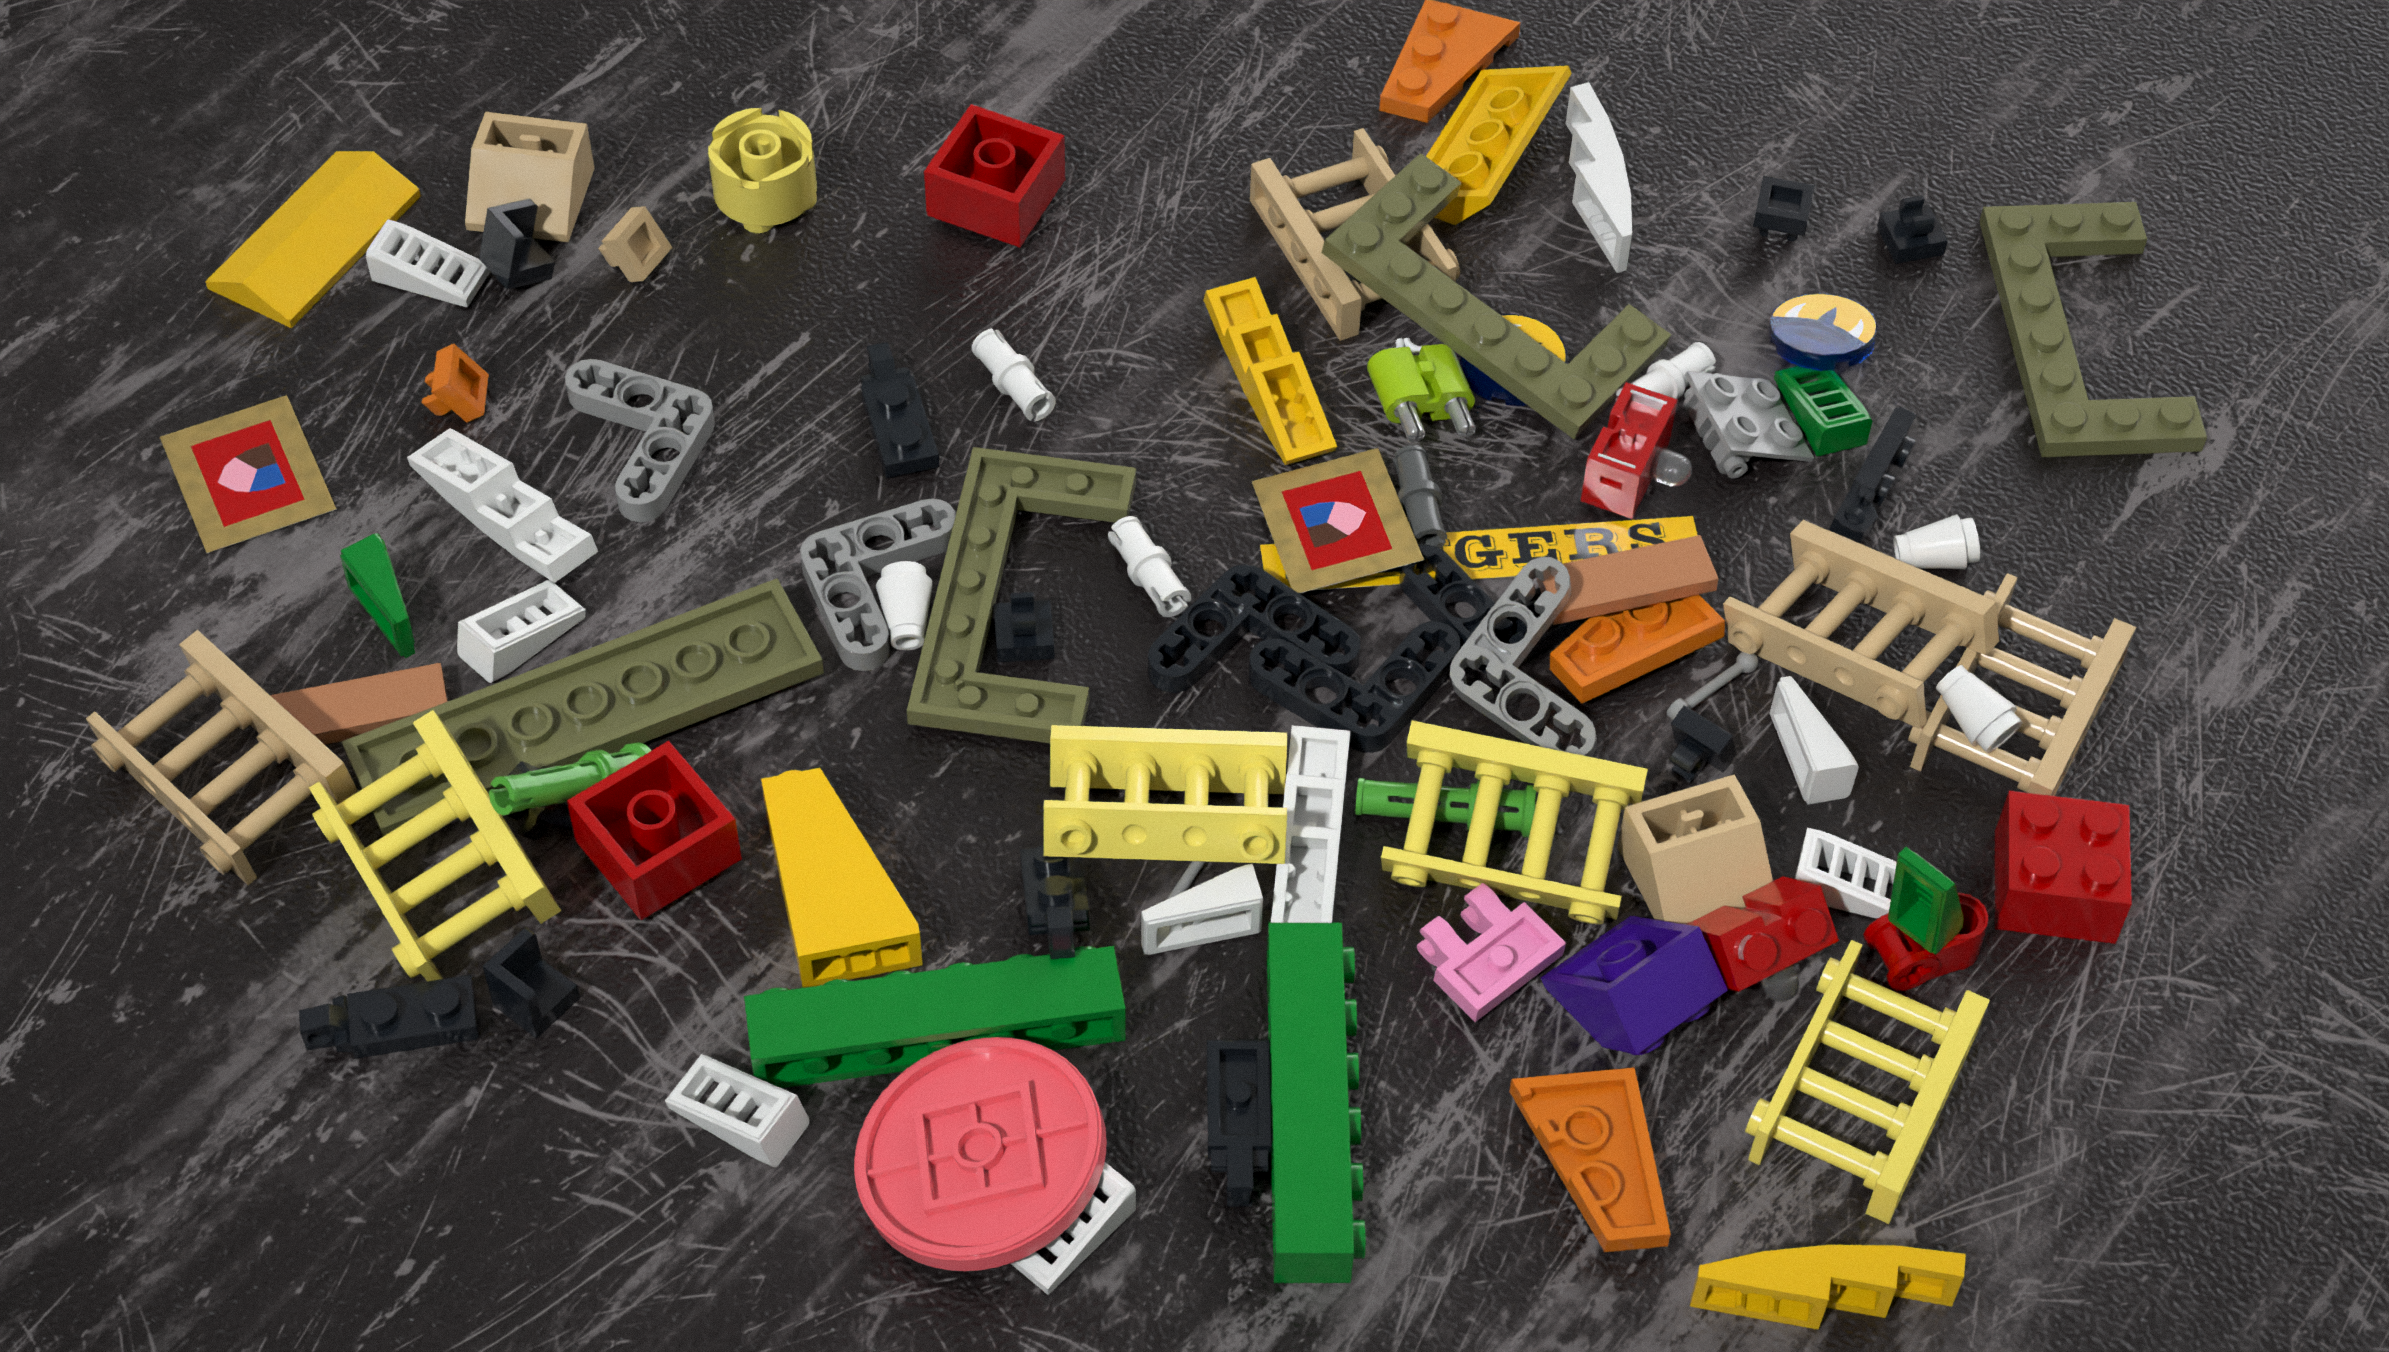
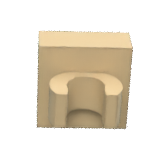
M644 206L630 208L602 240L603 245L598 249L610 266H619L629 282L644 281L673 247Z

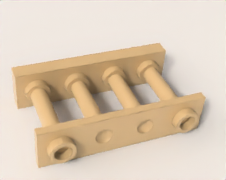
M1364 128L1354 131L1351 160L1292 179L1287 175L1282 176L1271 158L1251 164L1250 201L1340 341L1359 335L1361 311L1365 309V304L1382 299V297L1363 283L1358 284L1356 280L1350 281L1340 266L1321 253L1324 240L1320 233L1342 225L1396 176L1389 167V161L1384 149L1379 145L1375 146ZM1357 179L1361 181L1369 193L1368 196L1316 213L1304 210L1297 200L1298 198ZM1428 223L1405 244L1456 282V279L1460 277V267L1454 252L1451 249L1444 248Z
M1802 520L1790 533L1794 570L1758 608L1733 597H1729L1723 603L1728 641L1740 651L1748 654L1755 653L1763 659L1870 706L1887 718L1898 719L1918 729H1921L1927 722L1923 683L1956 646H1964L1986 656L1999 642L1997 603L1995 600L1805 520ZM1812 583L1821 584L1839 592L1805 629L1780 619ZM1859 604H1867L1887 613L1853 650L1827 640ZM1908 624L1916 625L1936 634L1902 672L1875 661Z
M2007 573L1997 593L1987 590L1983 595L1995 600L1997 603L1998 627L2001 626L2081 660L2080 666L2088 669L2084 678L2073 675L2071 679H2068L1995 647L1986 656L1966 648L1956 667L1963 665L1969 673L1974 674L1979 665L2061 700L2060 707L2067 709L2063 719L2052 715L2049 720L2017 706L2015 714L2023 722L2017 731L2039 740V747L2046 750L2042 760L2031 756L2029 761L1999 748L1986 753L1980 745L1972 746L1963 732L1946 726L1952 712L1941 695L1933 711H1926L1927 722L1921 729L1912 727L1908 741L1917 744L1910 767L1921 771L1934 746L2019 782L2017 788L2022 791L2055 796L2124 661L2136 627L2114 618L2104 639L2096 635L2092 639L2083 637L2010 606L2009 603L2018 577Z
M196 630L179 644L190 664L184 670L186 677L118 732L100 715L93 712L86 718L98 739L91 746L98 757L113 772L123 767L204 843L200 847V851L218 872L224 875L231 869L249 885L257 879V876L243 851L312 794L309 787L320 782L338 804L357 793L358 790L344 762L201 632ZM212 693H215L223 700L220 703L221 711L154 765L135 749L200 695L203 694L209 697ZM250 725L259 733L256 737L259 743L190 799L171 783L172 780L236 728L239 727L244 730ZM285 759H288L296 767L293 770L295 777L226 834L207 817V815L274 760L280 764Z

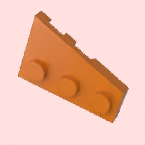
M1425 0L1382 91L1379 111L1428 123L1463 90V83L1477 69L1481 71L1487 68L1493 62L1494 53L1503 45L1509 47L1519 37L1521 22L1435 0Z
M1699 594L1590 617L1550 653V670L1583 704L1723 638L1725 634V620Z
M1635 1067L1511 1079L1510 1094L1603 1251L1614 1252L1668 1246L1671 1233Z

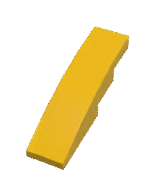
M1256 277L1206 290L1203 300L1225 353L1260 424L1283 463L1288 465L1336 451L1337 444L1300 352H1292L1277 314H1270Z
M1821 1245L1762 1251L1699 1265L1691 1293L1690 1307L1819 1330L1826 1308L1886 1318L1893 1297L1952 1307L1964 1278L1966 1254L1895 1245Z

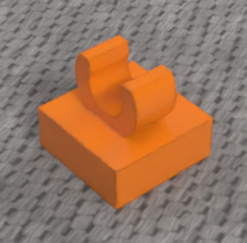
M451 344L437 351L435 369L425 377V383L432 388L431 392L433 394L422 398V404L436 416L444 415L453 410L465 422L479 418L484 415L489 374L459 347Z

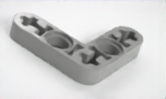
M587 359L573 364L567 370L565 382L569 403L574 409L646 432L618 476L615 490L619 511L625 518L635 522H647L658 518L668 507L713 432L715 420L711 399L706 393L698 389L602 360ZM639 394L649 395L654 398L651 404L641 408L631 407L626 404L629 398ZM680 417L687 418L683 424L684 433L681 432ZM661 448H674L680 452L675 459L667 462H660L651 458L652 454ZM647 477L650 478L649 484L651 493L644 492L648 486Z
M933 498L920 500L816 532L808 536L802 543L800 554L803 576L840 659L846 666L853 670L868 671L882 666L888 659L890 653L888 627L865 577L880 573L885 566L900 561L915 562L947 551L956 516L955 510L949 503ZM933 523L936 528L940 529L931 531L930 527L925 524ZM904 529H907L908 538L911 539L904 540ZM878 535L888 536L894 541L892 546L885 550H871L865 546V542L869 538ZM828 555L831 561H835L836 573L829 576L824 560L818 557ZM844 592L853 593L860 598V601L850 608H837L830 603V600L835 595ZM861 624L866 641L873 644L863 647L859 641H855L854 628Z
M1539 557L1531 560L1521 569L1454 656L1450 665L1451 682L1455 693L1463 701L1524 743L1563 751L1559 749L1560 738L1558 734L1545 726L1551 710L1556 711L1557 714L1553 716L1554 726L1568 734L1575 728L1581 730L1580 739L1583 746L1579 749L1571 745L1564 752L1593 757L1596 751L1597 738L1592 721L1585 714L1518 669L1566 606L1571 596V581L1567 568L1554 558ZM1552 575L1555 577L1557 592L1553 594L1549 591H1544L1534 603L1535 612L1541 614L1539 618H1536L1526 607L1535 595L1533 579L1538 578L1545 581ZM1520 598L1525 605L1515 602V600ZM1507 617H1517L1527 625L1525 637L1514 644L1501 642L1494 634L1497 623ZM1482 664L1487 665V678L1490 682L1501 688L1495 704L1489 702L1494 698L1492 688L1477 680L1471 686L1466 685L1467 677L1464 669L1467 666L1476 670ZM1505 678L1511 680L1502 687ZM1520 693H1528L1534 696L1540 704L1538 713L1527 721L1513 719L1506 710L1509 700ZM1545 726L1542 736L1535 734Z

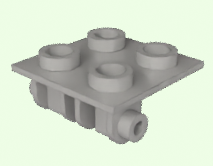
M1692 371L1685 373V377L1691 387L1684 394V409L1694 422L1699 436L1703 438L1705 447L1708 450H1712L1711 455L1720 473L1727 474L1729 478L1742 476L1747 471L1748 466L1746 463L1752 456L1813 461L1814 456L1802 437V431L1793 422L1780 399L1779 391L1770 380L1728 376L1718 373L1710 374Z

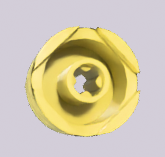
M762 108L745 109L723 119L712 132L713 140L710 146H708V157L715 202L726 216L743 223L744 228L749 232H767L773 225L782 224L798 217L806 210L811 209L817 202V181L812 135L807 125L800 118L789 112L778 110L779 116L762 115Z

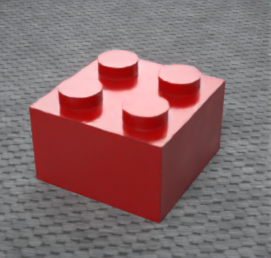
M970 104L924 170L927 216L1021 247L1065 181L1064 135Z
M670 741L567 800L576 842L640 920L645 919L742 860L736 819Z
M2009 791L1995 829V929L2116 944L2132 905L2129 805Z

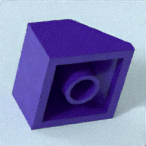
M1629 916L1541 977L1545 989L1602 1047L1631 1053L1632 1055H1642L1655 1050L1664 1042L1665 1034L1681 1023L1690 1022L1703 1016L1710 1009L1709 1003L1728 991L1700 927L1636 916Z

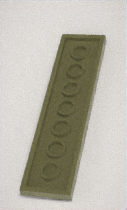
M778 578L341 742L348 762L362 790L418 754L416 748L425 742L413 722L434 710L454 737L489 793L491 789L506 788L505 786L494 788L490 784L495 777L507 776L521 761L539 769L573 764L590 751L601 749L609 754L620 752V749L626 744L647 742L824 673L823 660ZM444 773L437 778H434L432 774L371 812L382 837L445 798L442 792L452 785Z

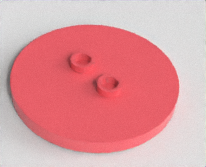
M991 1037L963 1041L942 1048L920 1059L896 1077L878 1097L865 1118L856 1145L854 1158L856 1188L861 1203L874 1227L894 1249L904 1256L930 1267L951 1271H978L1000 1267L1023 1259L1044 1248L1070 1227L1082 1213L1095 1192L1103 1172L1107 1146L1105 1123L1095 1095L1084 1076L1066 1058L1040 1044L1015 1038Z

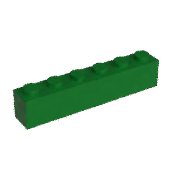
M1268 922L1267 1000L1270 1056L1274 1283H1351L1353 1259H1365V1220H1353L1352 1201H1363V1164L1351 1163L1350 1145H1360L1361 1110L1360 1107H1349L1348 1090H1358L1359 1057L1358 1053L1347 1052L1346 1036H1356L1357 1004L1356 999H1345L1344 984H1354L1355 953L1354 947H1343L1342 923Z
M1092 946L1074 948L1075 957L1050 959V954L1042 956L1021 954L1005 961L976 965L962 962L939 970L917 973L896 971L880 978L858 981L836 979L821 986L791 990L778 987L765 990L761 994L744 996L753 1075L779 1088L902 1072L935 1051L956 1043L979 1038L1003 1037L1027 1040L1053 1051L1125 1041V1003L1114 946L1101 948Z

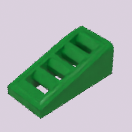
M1825 360L1775 371L1774 380L1817 457L1867 445L1873 421L1863 404ZM1817 379V381L1799 385L1800 382ZM1824 390L1825 392L1813 396L1808 395V393ZM1831 403L1830 406L1818 407L1819 405ZM1836 415H1838V417H1839V418H1835V419H1830V420H1828V417H1832V416H1836Z
M374 533L340 550V558L350 591L400 656H404L406 659L415 654V642L407 610L385 542L381 539L380 534Z
M1905 847L1897 856L1888 921L1927 951L1936 955L1962 930L1964 918L1955 883L1918 854Z

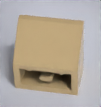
M485 112L471 148L465 217L466 230L484 231L487 208L530 198L538 206L532 238L569 242L595 169L587 124Z
M1735 774L1625 807L1617 848L1655 920L1688 924L1724 905L1742 910L1746 908L1742 896L1773 881L1761 822Z

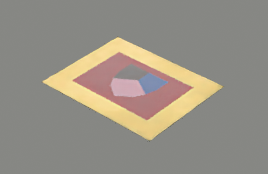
M287 395L160 437L206 553L336 510Z
M1378 448L1252 481L1291 589L1297 593L1311 591L1424 560Z

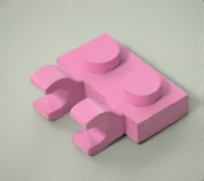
M1481 883L1465 895L1464 900L1469 906L1461 911V917L1474 931L1483 934L1467 945L1447 921L1437 916L1420 929V933L1425 939L1417 944L1419 953L1430 964L1438 967L1436 968L1433 981L1474 1022L1478 1021L1560 958L1566 946V942L1525 902L1511 912L1500 901L1494 891L1484 883Z

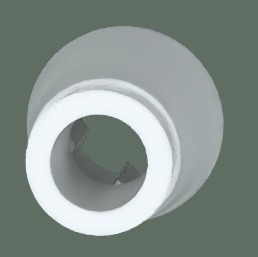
M1957 514L1906 532L1905 534L1896 535L1893 539L1896 559L1917 568L1966 569L1967 563L1979 562L1980 545L1973 518L1960 519Z
M900 561L885 566L881 571V578L876 583L891 646L899 650L920 648L923 646L925 639L924 634L926 633L933 582L926 575V568L916 562Z
M1963 665L1950 671L1936 686V690L1943 696V700L1971 745H1980L1986 753L1994 751L2005 743L2023 723L2015 714L2017 706L1974 674L1969 673Z

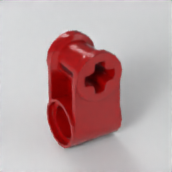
M1958 893L1964 918L1961 932L1964 934H1957L1936 955L1927 951L1888 921L1889 913L1873 921L1863 934L1864 940L1868 947L1877 949L1889 971L1886 978L1890 987L1895 991L1909 990L1928 980L1957 970H1964L1973 965L1979 957L1989 917L1986 907L1980 900L1969 894Z

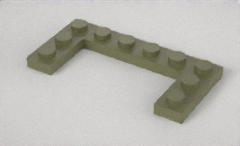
M1420 153L1325 239L1321 253L1564 433L1575 439L1617 397L1616 392L1626 382L1631 383L1666 348L1672 334L1628 304L1569 364L1562 361L1405 245L1457 197L1462 183Z
M2113 202L1983 207L1979 222L2041 457L2201 452L2207 435L2195 396L2088 400L2049 257L2143 254L2147 236L2137 203Z
M973 447L907 707L908 724L1050 743L1052 725L1084 726L1089 705V687L979 673L994 612L993 604L996 603L1017 511L1115 523L1119 519L1129 516L1136 485V468Z

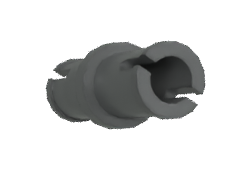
M1418 445L1402 447L1395 452V458H1393V465L1396 468L1400 490L1397 493L1417 544L1441 548L1445 544V539H1447L1439 506L1442 503V495L1438 484L1432 481L1428 453L1425 448Z

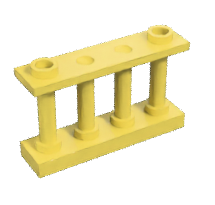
M434 710L413 722L425 742L416 748L418 754L338 804L320 782L309 787L321 807L312 813L316 823L331 844L340 839L401 943L392 948L397 960L411 979L421 974L428 982L443 979L432 961L434 957L512 907L519 911L527 906L540 924L562 911L503 816L493 809L489 793L454 737ZM443 773L452 785L442 792L445 798L366 848L364 847L351 824L432 774L434 778H437ZM470 817L473 819L479 830L470 835L471 843L394 892L390 891L378 868L455 819L459 818L461 822ZM499 861L507 874L497 881L500 887L420 938L417 936L405 916L406 912L486 862L490 867Z
M1411 721L1407 739V757L1417 759L1416 765L1421 768L1404 849L1400 850L1383 846L1381 855L1382 870L1392 872V880L1415 887H1425L1427 880L1468 889H1475L1481 883H1484L1497 895L1568 909V916L1580 922L1603 924L1605 917L1617 920L1622 896L1605 893L1604 889L1620 812L1628 806V803L1637 804L1641 802L1648 769ZM1452 767L1475 771V778L1480 780L1462 862L1427 855L1444 774L1450 773ZM1511 779L1533 783V789L1538 792L1521 875L1486 868L1503 785H1509ZM1569 791L1593 796L1592 802L1597 804L1580 887L1545 880L1562 797L1569 796Z
M1052 725L1050 737V787H1066L1065 801L1044 800V856L1285 864L1287 808L1268 807V794L1285 793L1287 733ZM1089 789H1125L1124 803L1089 801ZM1149 790L1185 791L1184 804L1148 803ZM1209 792L1244 793V806L1208 805Z
M1851 940L1841 961L1830 957L1823 970L1816 991L1824 994L1771 1102L1760 1098L1752 1112L1745 1133L1755 1137L1748 1160L1760 1165L1774 1138L1865 1179L1863 1186L1873 1190L1865 1214L1889 1224L1978 1034L1990 1000L1966 990L1957 1012L1945 1007L1943 1012L1933 1009L1855 975L1854 971L1862 944ZM1843 996L1933 1035L1931 1041L1941 1045L1935 1058L1923 1054L1922 1058L1918 1059L1832 1021ZM1823 1043L1911 1082L1909 1089L1918 1092L1912 1107L1902 1102L1896 1107L1808 1068L1819 1044ZM1796 1091H1801L1888 1130L1886 1137L1895 1140L1890 1154L1887 1155L1877 1151L1876 1155L1873 1156L1784 1116Z

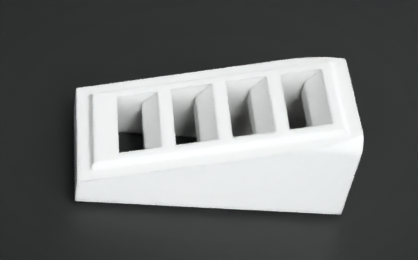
M392 220L385 222L366 252V260L372 281L463 307L469 306L490 273L488 268L478 258L410 226ZM413 260L418 261L416 265L411 264ZM436 266L440 267L436 275L432 274ZM455 272L463 273L456 284L450 282Z
M547 580L459 621L458 655L487 682L492 683L511 673L585 618L586 609L554 582ZM544 606L553 614L547 616L538 608ZM523 619H526L530 624L527 625V624H526L524 621H522V620H523Z
M1792 676L1780 678L1771 705L1770 716L1804 801L1808 805L1848 797L1851 794L1859 768L1855 758Z
M1807 827L1795 879L1821 885L1828 907L1878 919L1889 913L1891 899L1886 898L1885 894L1887 884H1893L1897 862L1832 834ZM1817 866L1829 868L1828 873L1817 869ZM1841 871L1852 874L1851 883L1840 878ZM1864 877L1876 880L1873 892L1862 888Z
M1247 864L1230 870L1141 911V946L1144 955L1261 932L1263 896L1253 864Z
M703 1054L699 1056L665 1100L669 1109L749 1156L772 1167H777L809 1125V1117L796 1094ZM714 1081L719 1083L704 1104L698 1102ZM735 1093L738 1094L726 1111L722 1113L721 1111ZM756 1105L759 1106V1108L756 1110V1112L753 1114L750 1120L747 1123H745L744 1121L752 1112V1110L756 1107Z
M1106 1162L1094 1192L1105 1203L1092 1195L1083 1210L1092 1219L1086 1224L1077 1217L1070 1227L1065 1230L1074 1240L1068 1244L1061 1237H1057L1045 1246L1058 1257L1056 1261L1051 1265L1035 1252L1023 1259L1010 1263L1047 1295L1063 1282L1136 1210L1135 1187Z

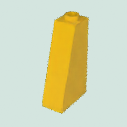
M821 768L805 771L790 770L778 776L762 778L765 810L802 988L821 986L836 979L851 980L922 966L918 922Z

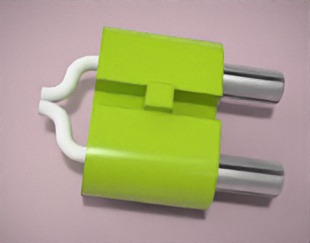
M1399 338L1396 340L1395 348L1381 350L1369 359L1367 371L1385 415L1389 421L1401 423L1408 441L1418 442L1424 438L1425 430L1420 421L1424 412H1429L1432 421L1452 419L1459 437H1470L1475 433L1476 427L1469 413L1475 404V397L1455 351L1447 345L1417 346L1411 342L1410 338Z

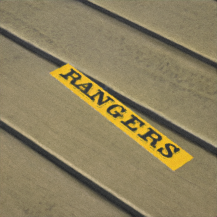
M1693 516L1447 532L1445 544L1440 549L1446 552L1472 580L1516 577L1528 562L1539 557H1551L1563 564L1697 536ZM1275 544L1260 545L1263 570L1291 588ZM1401 567L1314 590L1399 585ZM1419 569L1415 572L1416 575L1423 573ZM1431 571L1428 573L1435 580L1436 572Z

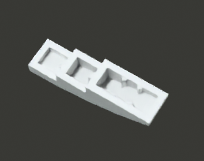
M1588 82L1570 87L1566 126L1573 135L1569 164L1576 174L1572 203L1616 273L1627 269L1632 238L1631 192L1624 157L1610 119Z
M451 428L407 457L410 466L469 521L517 559L554 583L598 552L592 535L560 517L552 498L520 481L512 462Z
M1292 725L1283 808H1287L1285 864H1277L1271 923H1332L1350 731Z

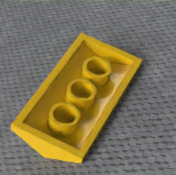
M1569 66L1486 69L1480 71L1426 155L1427 158L1462 182L1457 197L1434 218L1456 225L1492 203L1572 73Z
M336 151L205 281L207 289L292 328L367 252V249L387 220L397 221L421 197L420 189L374 151Z

